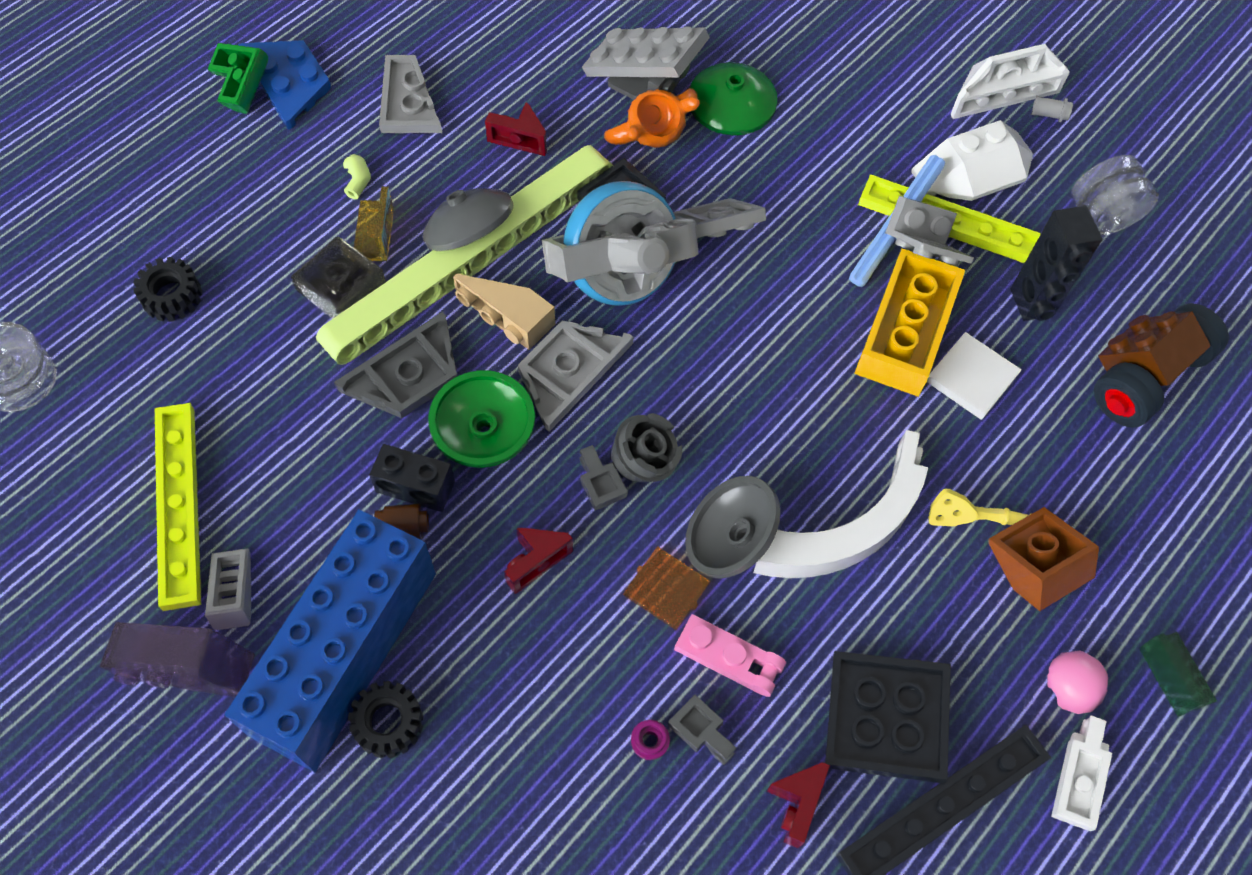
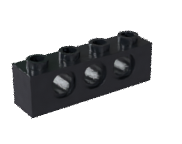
M1087 205L1053 211L1010 290L1023 321L1033 319L1043 321L1053 317L1103 239Z

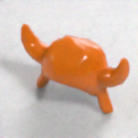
M691 88L677 96L666 90L659 89L648 90L639 94L631 103L627 122L606 130L604 138L610 144L615 145L638 141L640 144L654 148L665 147L680 138L686 126V114L696 110L700 104L698 95Z

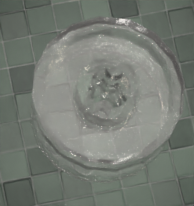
M1121 155L1103 161L1084 173L1073 186L1071 197L1077 207L1088 206L1100 235H1108L1121 231L1144 218L1157 204L1159 193L1153 183L1148 178H1145V171L1138 159L1133 155Z
M0 322V410L5 412L22 411L37 405L49 394L56 381L57 369L53 358L27 328L13 322Z

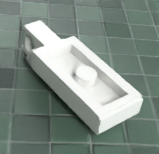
M1094 716L1084 719L1080 733H1072L1071 739L1068 741L1051 816L1090 832L1097 828L1112 753L1109 752V744L1102 742L1107 721Z

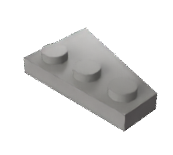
M385 55L379 121L381 133H442L441 123L426 88L416 55Z

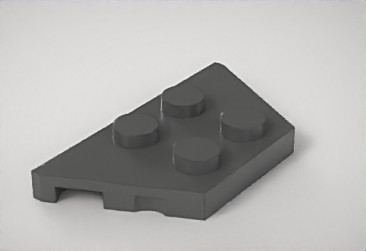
M443 312L439 313L334 382L336 389L340 393L399 418L405 417L435 397L446 383L457 377L446 315Z

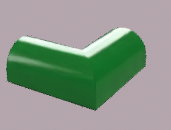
M224 43L217 44L208 71L217 76L226 77L217 100L219 103L236 112L248 113L268 63L266 52L260 48Z

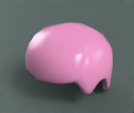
M1083 651L1061 653L1052 660L1048 669L1047 686L1055 693L1058 706L1076 714L1094 711L1103 702L1107 693L1108 674L1101 662Z

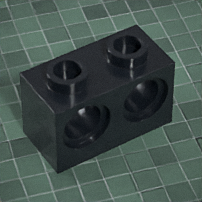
M386 444L382 445L369 474L377 493L409 503L420 504V506L443 512L455 483L450 463Z

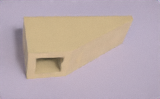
M457 273L453 276L457 299L464 306H472L476 309L483 320L489 325H497L514 344L520 343L530 350L556 325L555 307L530 288Z

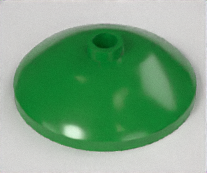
M726 62L712 65L702 70L690 85V88L697 93L698 100L700 101L697 109L691 111L693 116L700 124L720 134L745 135L753 133L767 125L776 111L778 98L772 81L758 69L746 64Z
M479 370L453 378L438 391L430 406L428 423L435 445L446 457L464 466L484 468L502 464L523 450L534 430L535 412L530 395L518 381L503 373ZM483 426L490 428L487 432L478 431Z

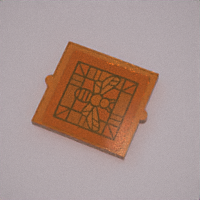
M657 546L643 566L637 567V575L626 588L623 595L677 631L689 612L697 609V601L710 584V580Z

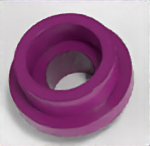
M645 720L637 724L633 729L631 746L640 758L656 760L662 757L668 750L670 736L662 723L656 720ZM654 735L658 743L654 747H647L643 743L644 736Z

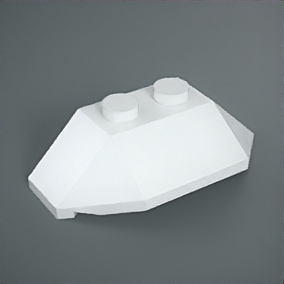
M1046 44L988 57L973 65L958 94L951 117L956 119L1033 100L1036 98V95L1045 97L1060 93L1070 72Z
M1000 120L947 138L915 165L911 173L916 178L929 157L937 155L945 161V165L926 194L932 196L939 194L948 198L973 201L1025 182L1028 177L1033 153L1019 133Z

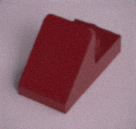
M527 102L519 119L511 118L507 115L488 113L485 120L487 142L542 156L546 155V131Z
M530 528L516 529L518 541L528 554L516 556L509 562L507 569L504 571L506 583L514 594L520 592L573 552V538L569 533Z
M821 762L778 780L767 789V792L796 804L795 807L788 805L782 820L781 829L787 831L784 843L796 848L805 843L830 765Z

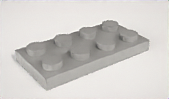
M705 27L615 28L609 31L599 47L591 52L590 58L582 68L587 77H680L710 37Z

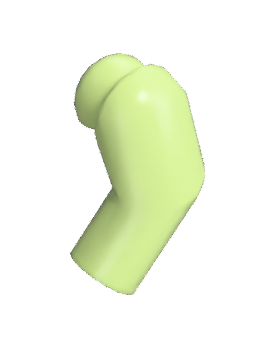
M352 154L343 162L344 169L348 168V173L352 175V179L344 192L350 198L358 199L369 183L371 174L365 159L360 155Z

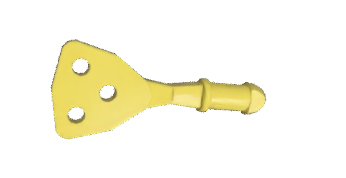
M943 489L932 502L928 519L929 523L935 526H957L985 519L1001 523L1002 525H1013L1029 515L1011 511L1009 508L977 507L966 496L951 489Z

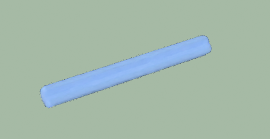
M931 155L903 197L921 202L943 170L945 161L937 155ZM892 213L850 274L849 280L859 287L865 286L896 240L895 237L885 233Z

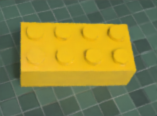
M901 248L854 374L919 397L930 375L965 270Z

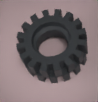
M167 257L166 263L163 262L162 258L155 259L157 265L154 266L150 262L145 265L147 268L146 272L142 269L138 271L137 274L140 279H134L133 283L136 288L133 289L137 299L148 315L152 318L155 316L159 321H164L166 316L168 321L172 322L175 321V315H179L180 319L185 318L184 312L186 310L193 313L196 310L193 303L199 305L201 302L199 296H202V289L190 265L185 264L181 259L175 262L173 257ZM169 283H180L178 289L172 294L166 296L156 295L163 286Z
M383 681V686H379L377 682L370 685L372 688L370 691L366 692L363 689L358 693L361 696L359 701L353 700L351 704L353 713L349 712L348 720L351 722L349 729L354 739L367 753L370 754L371 752L375 757L382 758L383 755L393 758L396 757V752L401 751L404 754L408 751L407 746L410 743L415 745L418 741L416 736L418 732L422 733L423 725L421 720H424L423 713L414 694L409 689L406 690L404 685L397 682L395 686L392 685L391 681ZM387 705L398 708L401 712V722L393 732L381 734L373 729L372 717L376 710Z

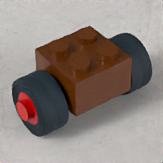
M1193 303L1182 305L1175 311H1170L1160 316L1149 317L1148 315H1142L1129 323V328L1124 333L1112 338L1108 342V347L1098 355L1106 370V374L1098 379L1094 386V397L1100 409L1110 419L1120 425L1130 428L1144 425L1161 409L1164 403V393L1161 386L1170 385L1189 366L1202 367L1209 364L1225 349L1229 341V333L1225 323L1211 309Z

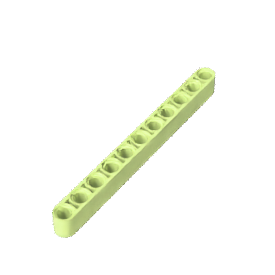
M587 145L511 196L514 203L513 210L509 217L495 230L468 245L447 251L432 250L323 325L317 333L316 340L338 364L343 365L351 362L455 289L453 276L456 273L467 276L475 275L579 202L577 190L612 167L613 164L593 146Z

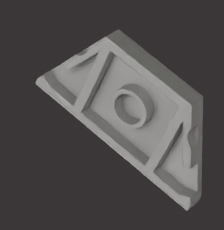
M562 320L518 364L519 374L546 430L550 432L630 348L634 339L632 335L623 333V337L606 334L603 333V328L593 326L582 327L578 323Z

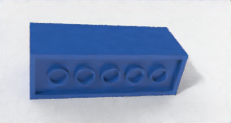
M358 509L224 716L250 738L316 773L347 722L349 712H353L351 707L353 700L359 701L361 696L358 693L363 689L366 691L436 575L426 543Z

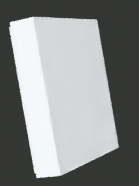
M965 332L933 369L926 382L982 420L1016 379L1021 369Z

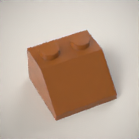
M1045 507L989 538V545L1012 589L1039 611L1078 589L1096 576L1099 546Z

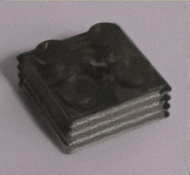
M338 236L291 275L295 289L331 318L336 317L386 283L383 269Z

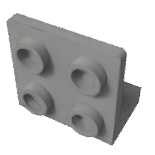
M899 195L885 232L897 238L896 245L913 250V253L932 259L933 256L939 257V260L958 266L959 261L972 264L974 257L946 245L957 213Z

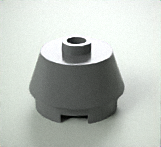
M650 413L647 416L635 415L624 420L617 430L611 451L612 461L617 471L626 479L634 482H655L669 477L682 456V445L678 447L676 438L671 431L674 429V426L664 417L654 413Z

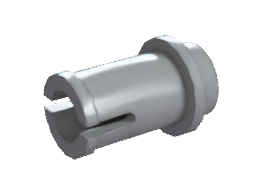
M1036 95L1031 115L1056 118L1060 123L1062 120L1068 121L1072 112L1073 102H1068L1067 98L1060 101Z

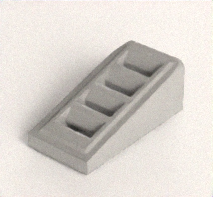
M248 548L212 553L205 617L214 630L250 625L251 553ZM239 566V569L222 571V568ZM238 580V582L222 584V582ZM236 595V597L222 599L223 596Z

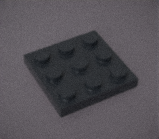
M834 651L825 763L830 765L829 769L946 784L948 780L951 664Z

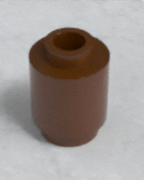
M420 504L384 506L383 510H375L374 517L422 540L423 533L429 532L428 511H421Z

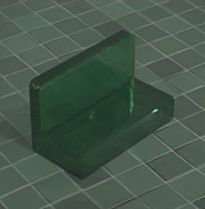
M1178 632L1169 635L1159 634L1139 647L1177 717L1217 702Z

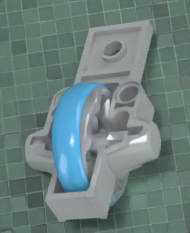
M631 181L611 182L594 189L578 203L568 220L564 235L542 240L546 273L553 274L567 283L574 281L582 292L598 302L616 306L634 304L646 299L663 285L670 275L675 262L698 255L697 238L704 236L721 237L727 234V230L752 229L754 223L766 221L765 207L729 198L673 212L669 204L659 193L643 184Z

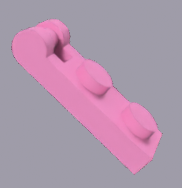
M691 614L674 648L675 651L766 697L771 696L775 688L773 681L777 674L782 673L786 665L785 659L772 652H766L694 614ZM753 662L763 667L759 675L749 672Z

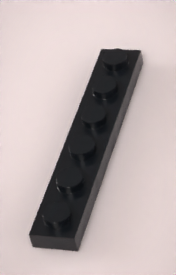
M1024 725L948 777L946 784H938L836 854V857L848 875H885L1051 759V756L1029 727Z

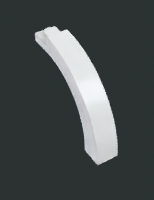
M909 430L905 431L898 444L889 488L872 509L858 519L831 530L808 533L777 530L771 546L762 558L756 562L753 573L782 578H806L826 575L861 562L879 550L901 527L923 488L928 467L919 465L923 453V448L918 447L920 433Z

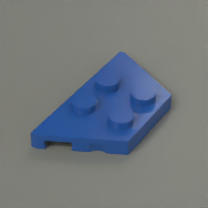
M304 40L238 44L239 46L260 48L268 55V63L260 85L288 130L296 125L294 119L303 110L308 112L315 105L316 100L323 97L331 89L329 78Z

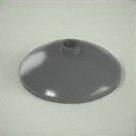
M474 188L466 191L457 190L446 197V201L434 211L425 225L422 236L423 241L429 249L434 251H447L468 245L500 226L511 214L514 203L507 192L499 189Z
M739 476L729 479L710 491L697 506L688 524L685 546L691 564L706 576L728 578L744 572L758 562L771 546L780 522V503L775 491L766 482L753 476Z

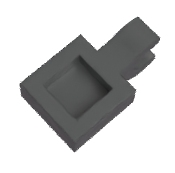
M593 445L581 449V457L579 459L587 473L580 475V482L594 510H599L626 498L628 492L613 462L603 466Z
M696 695L668 721V726L696 753L703 745H706L712 755L723 765L735 755L736 747L718 732L723 725V720Z

